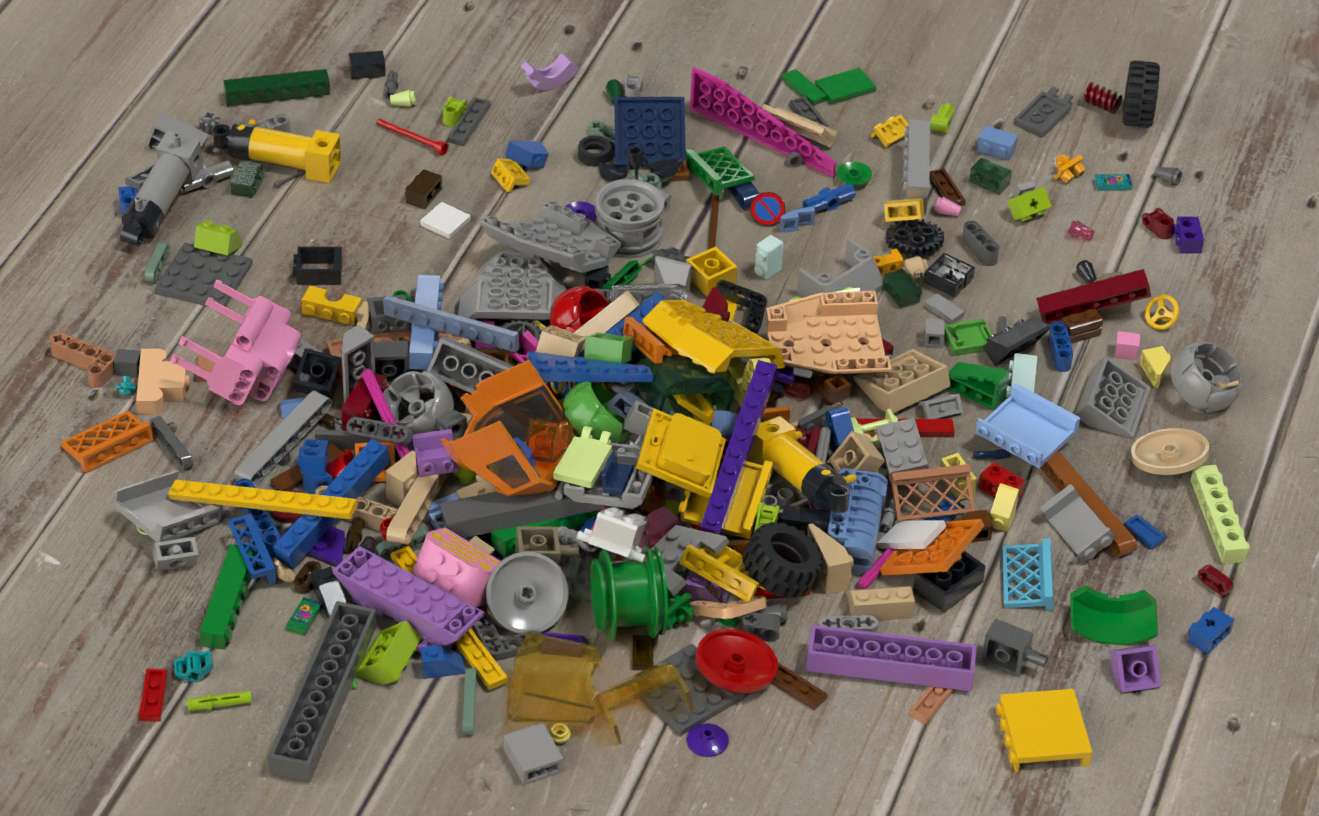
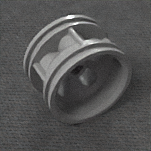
M622 179L608 183L598 191L595 198V213L597 216L595 223L621 242V246L614 256L620 258H639L651 254V251L656 250L661 245L663 240L662 218L664 215V197L655 186L641 180Z

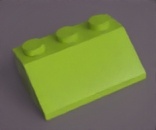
M406 620L380 631L364 656L356 677L380 685L390 682L395 683L400 679L403 668L409 664V658L417 650L416 647L422 636Z

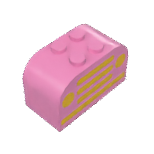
M445 527L427 533L413 568V573L474 607H479L487 604V582L493 569L500 561Z

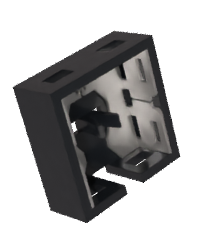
M943 253L925 271L924 283L955 297L963 289V285L966 286L974 278L975 267Z

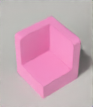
M1118 331L1115 357L1137 360L1140 334Z

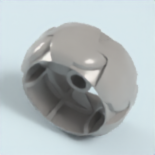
M1196 341L1189 344L1177 355L1171 366V378L1174 386L1184 401L1196 409L1206 410L1210 413L1221 411L1235 401L1243 387L1242 371H1240L1234 357L1223 347L1212 344L1209 341ZM1237 380L1240 385L1229 387L1225 390L1220 389L1218 385H1212L1213 383L1221 382L1224 384Z
M428 371L404 373L394 379L389 388L383 393L397 425L407 427L413 434L436 431V419L454 410V401L449 388L441 378ZM435 393L434 398L425 403L419 399L420 394ZM409 402L408 411L410 414L399 422L400 413Z

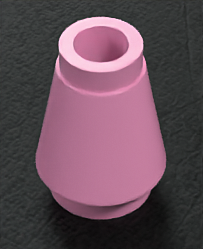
M938 197L934 207V211H937L938 214L958 216L961 206L945 197Z

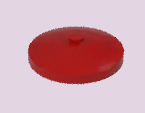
M721 629L710 632L700 640L696 650L695 660L700 672L713 684L733 692L753 693L761 691L772 684L778 670V660L770 646L760 638L740 630Z

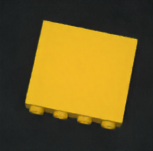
M722 455V457H721V461H720V464H719V468H718L716 480H717V477H718V474H719V471H720V468H721V465H722V463H723V460H724L725 455ZM765 460L764 465H759L747 461L723 532L747 539L751 538L757 520L758 506L763 501L772 474L773 462ZM685 489L684 495L686 498L685 501L680 502L678 510L681 513V521L701 526L710 498L708 499Z
M1074 689L1000 694L999 703H996V714L1001 717L1000 728L1002 732H1005V747H1009V762L1014 765L1015 772L1019 771L1020 763L1079 759L1081 767L1090 766L1093 752Z

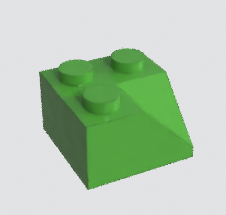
M598 332L586 336L584 358L625 364L632 357L633 337Z

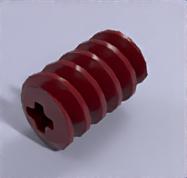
M1090 82L1084 92L1085 102L1091 103L1092 106L1103 108L1104 111L1115 113L1121 105L1122 95L1117 97L1118 92L1112 94L1111 89H1108L1105 93L1106 87L1100 89L1099 84H1096L1094 87V82Z

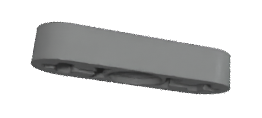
M871 615L827 616L820 619L819 626L837 628V625H839V628L876 633L878 620ZM844 624H851V625H853L854 627H853V628H845L843 625H844Z

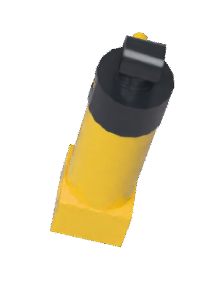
M253 119L248 124L235 122L231 129L225 124L216 125L213 128L214 146L218 149L228 148V154L231 157L306 170V179L330 183L341 163L340 134L316 130L313 137L258 127Z
M781 416L760 423L748 461L759 465H764L765 460L773 462L772 470L794 486L819 509L831 510L835 513L848 511L849 489L847 484L856 481V475L850 474L843 477L831 466L826 465L796 441L802 438V432H796V428Z

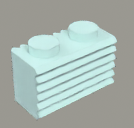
M769 235L762 242L757 243L754 268L757 275L768 279L782 269V241Z

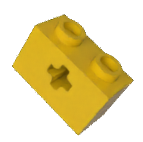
M923 198L887 201L884 203L885 221L921 219L924 216Z

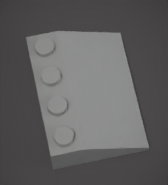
M1104 356L1092 368L1075 415L1080 417V420L1089 427L1132 438L1151 387L1109 357Z

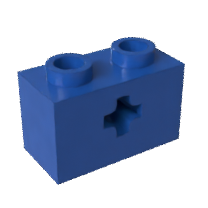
M1213 607L1209 612H1204L1197 623L1194 622L1188 630V633H1190L1188 643L1209 654L1231 633L1234 618Z

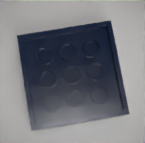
M614 97L615 166L627 165L628 150L632 147H641L643 155H646L649 164L682 158L681 165L683 161L686 162L685 97Z

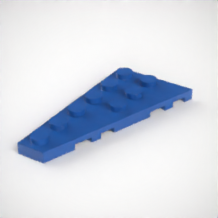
M528 351L527 359L530 360L544 382H652L653 380L650 367L645 365H631L586 359L584 357H569Z

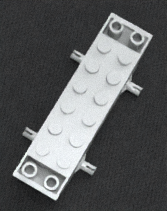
M612 507L598 512L593 531L587 528L584 532L579 531L576 539L643 563L645 554H641L642 549L639 548V543L648 522L644 521L645 517L635 513L627 515L625 514L626 510Z

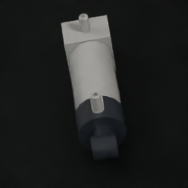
M166 131L156 148L158 160L122 216V223L124 225L120 233V240L122 242L139 247L144 238L154 236L186 179L193 182L203 165L200 140Z

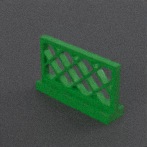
M725 146L696 153L693 149L686 150V164L688 168L716 196L722 194L723 188L755 180L754 175Z

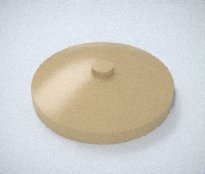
M1168 428L1150 432L1137 439L1132 445L1131 455L1134 465L1145 472L1158 475H1174L1185 473L1201 466L1208 459L1210 449L1208 440L1202 434L1189 429Z

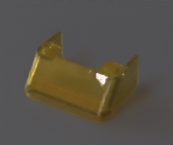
M666 663L656 664L596 693L594 697L596 707L617 745L622 744L617 724L610 711L661 686L673 682L689 711L694 710L690 691L674 665Z

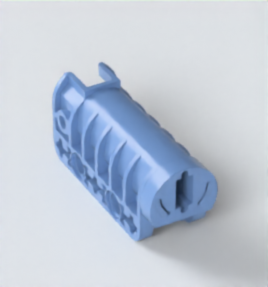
M841 469L838 473L843 477L855 474L857 479L847 484L849 489L848 511L843 513L831 511L828 535L845 547L848 555L852 556L854 566L851 567V574L861 575L873 567L881 511H884L888 480L874 472Z

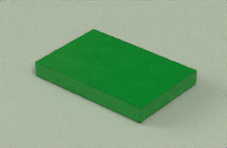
M860 67L815 80V86L827 95V100L830 104L876 91V85Z

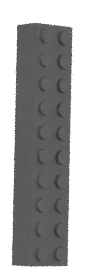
M336 601L269 753L270 773L311 782L377 627L376 609Z

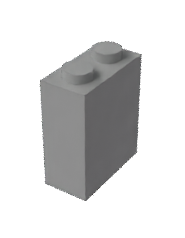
M544 723L532 725L504 735V751L523 785L563 773V757Z

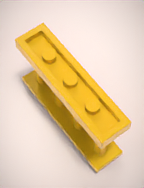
M689 544L686 546L679 564L747 602L752 600L757 587H759V583L748 576L749 572L744 568L742 554L727 546L716 555L705 546L697 549Z

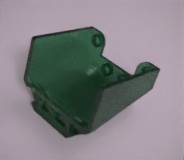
M680 354L672 356L663 355L662 363L656 364L648 357H645L636 364L650 367L652 371V382L634 383L643 401L648 406L659 411L663 410L665 399L669 395L709 393L718 411H729L735 390L719 372L717 374L710 373L703 365H697L692 362L693 359L681 356Z

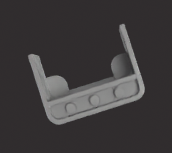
M849 238L847 239L845 262L851 265L852 268L836 278L828 273H822L813 277L800 268L798 270L797 292L803 297L818 293L842 291L847 287H860V291H876L877 294L883 289L884 280L871 252Z

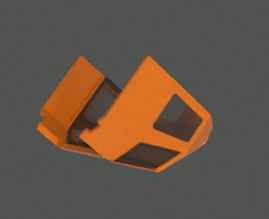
M527 360L480 381L475 385L477 389L472 394H464L461 399L473 415L464 436L454 441H447L446 438L440 439V442L454 462L463 468L471 470L495 486L496 492L506 496L540 494L544 491L554 490L559 480L553 479V472L573 440L571 425L564 410L530 360ZM514 437L521 439L533 450V459H536L535 468L519 444L513 440Z

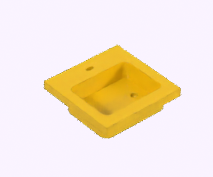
M653 409L635 468L709 499L715 484L726 438L721 437L718 429L683 414L675 413L671 416Z

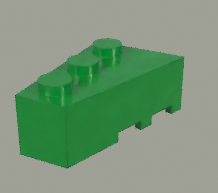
M957 362L949 371L950 387L946 389L995 411L1006 398L1010 370Z

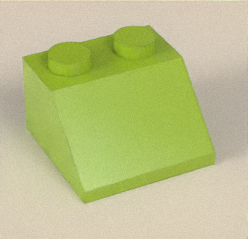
M203 221L196 226L194 247L228 256L242 246L243 242L238 230L232 229L228 225L220 226L212 221Z

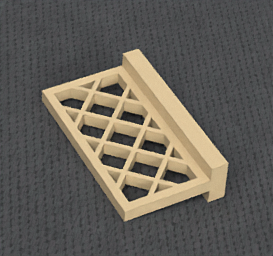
M766 104L762 107V109L798 135L829 148L833 147L839 134L836 130L777 106L775 109Z

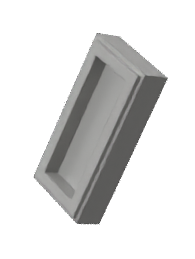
M938 293L926 300L924 305L950 324L964 317L965 311Z

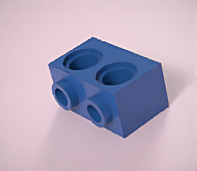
M305 439L303 446L299 448L297 467H301V474L324 475L328 461V440Z

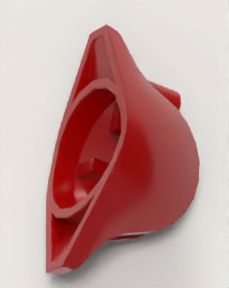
M350 448L336 457L327 467L326 472L332 476V482L354 459Z

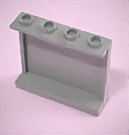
M178 470L117 489L113 502L115 509L156 542L169 541L220 523L223 511L222 505L212 504L207 506L204 503L170 500L168 493L174 481L178 479Z

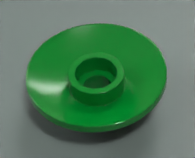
M855 161L846 162L838 167L837 177L845 184L851 183L853 186H859L871 180L872 171L863 163Z

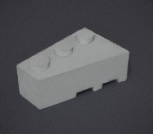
M160 112L152 125L145 148H157L166 131L200 140L202 151L209 134Z

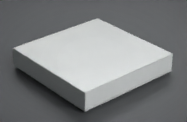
M441 202L420 220V225L450 239L471 220V215Z

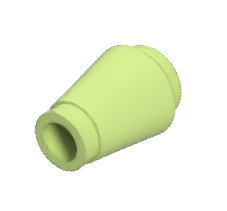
M409 89L390 95L391 105L409 107L416 105L415 91H410Z

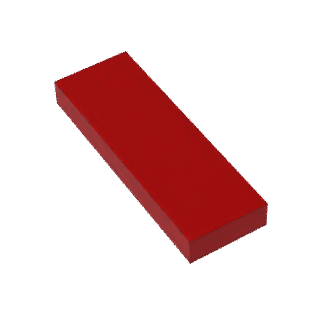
M146 669L139 714L140 721L161 722L168 677L167 669Z

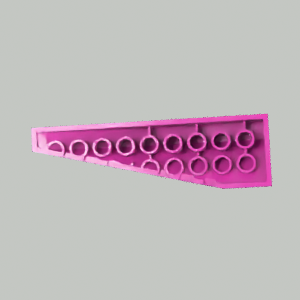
M696 67L692 68L690 110L787 156L791 152H797L802 157V163L831 177L835 176L836 161L722 79Z

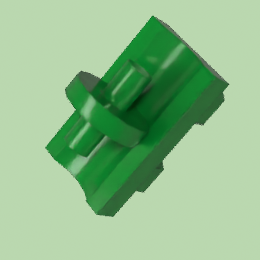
M686 592L683 596L676 594L670 598L668 630L673 628L678 622L690 623L693 620L692 612L694 609L690 606L691 594Z

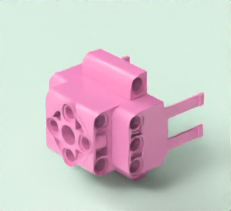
M216 280L214 288L249 306L245 317L217 303L213 298L208 297L205 303L208 307L242 324L224 357H220L182 336L179 344L215 362L214 368L209 373L176 354H173L170 361L174 365L178 364L207 380L209 390L226 398L233 404L242 405L248 395L265 402L279 384L296 352L302 336L299 331L288 326L292 317L288 309L277 305L261 295L258 298L251 299L223 284L221 280Z

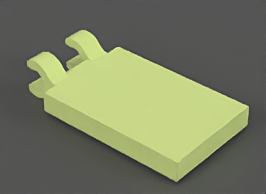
M584 426L581 437L575 436L553 472V479L592 488L612 452L611 440H609L611 432L603 431L600 440L592 439L593 436L590 435L593 428Z

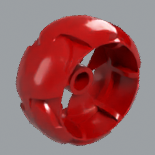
M577 286L568 289L554 300V307L550 312V325L574 333L606 308L609 302L600 291L591 289L588 286Z

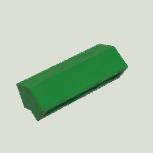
M637 260L629 261L603 286V289L622 290L642 270Z

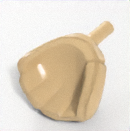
M275 559L273 565L276 577L294 584V578L296 577L294 572L284 563Z

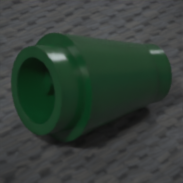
M616 79L608 81L605 89L611 103L614 105V97H622V84Z

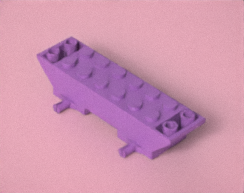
M360 546L333 570V574L349 592L354 603L362 607L376 609V614L382 618L388 615L399 622L406 620L422 636L423 642L416 647L418 652H421V647L443 645L449 648L484 616V612Z

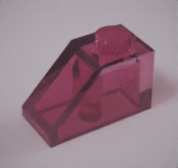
M664 506L648 514L645 545L651 549L675 525L679 526V518Z

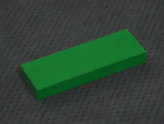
M797 69L782 74V80L802 97L805 96L812 106L827 100V95Z

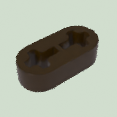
M309 561L305 563L294 578V590L297 593L307 594L313 589L312 572L322 569L319 562Z

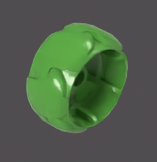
M587 381L579 382L565 395L562 406L568 421L572 425L571 430L576 437H581L584 426L593 428L590 434L593 436L592 439L600 440L602 432L607 431L611 432L609 437L611 443L622 444L628 439L631 432L623 428L625 419L607 407V404L614 396L601 384Z

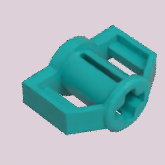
M190 651L184 657L174 659L177 678L190 682L201 681L207 673L214 669L211 651ZM205 660L206 666L201 668V663ZM187 665V672L183 673L182 666Z

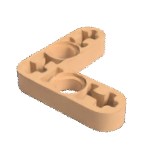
M753 596L750 602L742 599L728 604L711 601H694L690 603V606L694 609L693 615L721 619L735 618L767 607L765 596Z

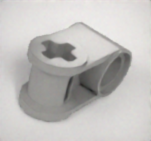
M629 74L625 75L624 97H640L643 75L639 77L629 76Z
M278 114L262 119L256 124L258 127L291 133L290 118L287 114Z

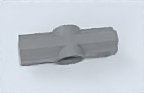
M227 160L211 167L202 165L193 182L186 179L181 187L182 192L185 193L202 186L205 188L213 187L218 180L234 174L231 163Z

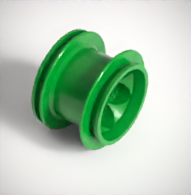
M643 546L641 554H645L643 563L637 560L611 562L610 556L605 549L601 550L599 560H592L590 582L594 620L598 632L604 633L605 631L610 642L614 641L616 630L619 627L646 625L647 632L651 638H655L657 632L659 635H665L667 631L668 592L666 574L660 550L656 546L652 547L651 550L648 546Z

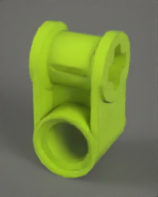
M452 96L448 98L443 107L444 125L454 127L467 109V100H457Z
M763 502L759 503L755 531L766 523H777L780 511L779 505L774 507L764 505Z

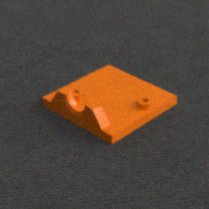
M982 519L945 522V529L925 549H896L879 568L881 574L898 575L947 572L954 562L961 559L963 551L984 527Z

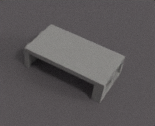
M1071 484L1040 507L1047 520L1084 563L1095 557L1104 547H1108L1116 539L1111 530L1101 522Z

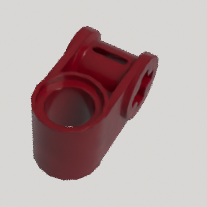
M1156 208L1153 212L1142 215L1143 225L1158 238L1170 239L1172 237L1174 219L1161 208Z

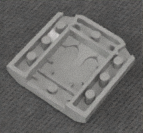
M611 443L612 451H617V462L633 465L632 476L622 496L603 493L602 472L606 463L592 488L568 482L564 486V494L574 502L633 509L643 503L654 476L635 468L641 446Z

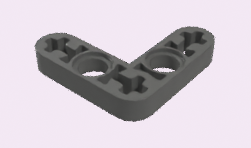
M485 612L484 616L472 626L476 636L495 661L534 652L542 648L543 635L535 630L500 638L491 617ZM480 621H482V623H485V627L482 628V624ZM486 634L493 635V638L485 639L483 638V636ZM516 643L520 646L518 648H511L509 645Z

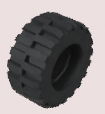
M1139 60L1130 62L1123 105L1122 123L1124 125L1143 128L1152 127L1160 79V65L1157 62Z
M776 522L761 525L754 532L742 555L744 568L749 572L748 576L758 582L759 587L762 586L765 588V591L775 593L779 597L796 598L805 595L811 589L823 569L822 553H820L819 547L814 544V540L811 537L808 538L803 531L797 530L796 527L792 525L787 526L786 523L777 524Z

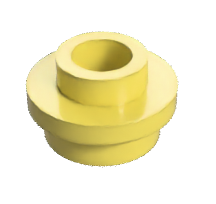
M557 723L549 731L555 743H564L570 738V730L565 724Z

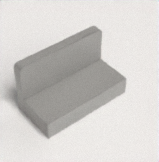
M960 394L917 402L918 406H923L925 419H936L963 412Z

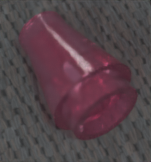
M1072 220L1067 234H1070L1071 237L1092 241L1095 230H1092L1078 220L1077 222Z

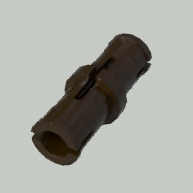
M358 517L352 519L351 528L347 532L348 540L344 549L347 554H350L351 548H353L352 552L355 551L362 540V529L365 524L362 518H359L358 524H356Z

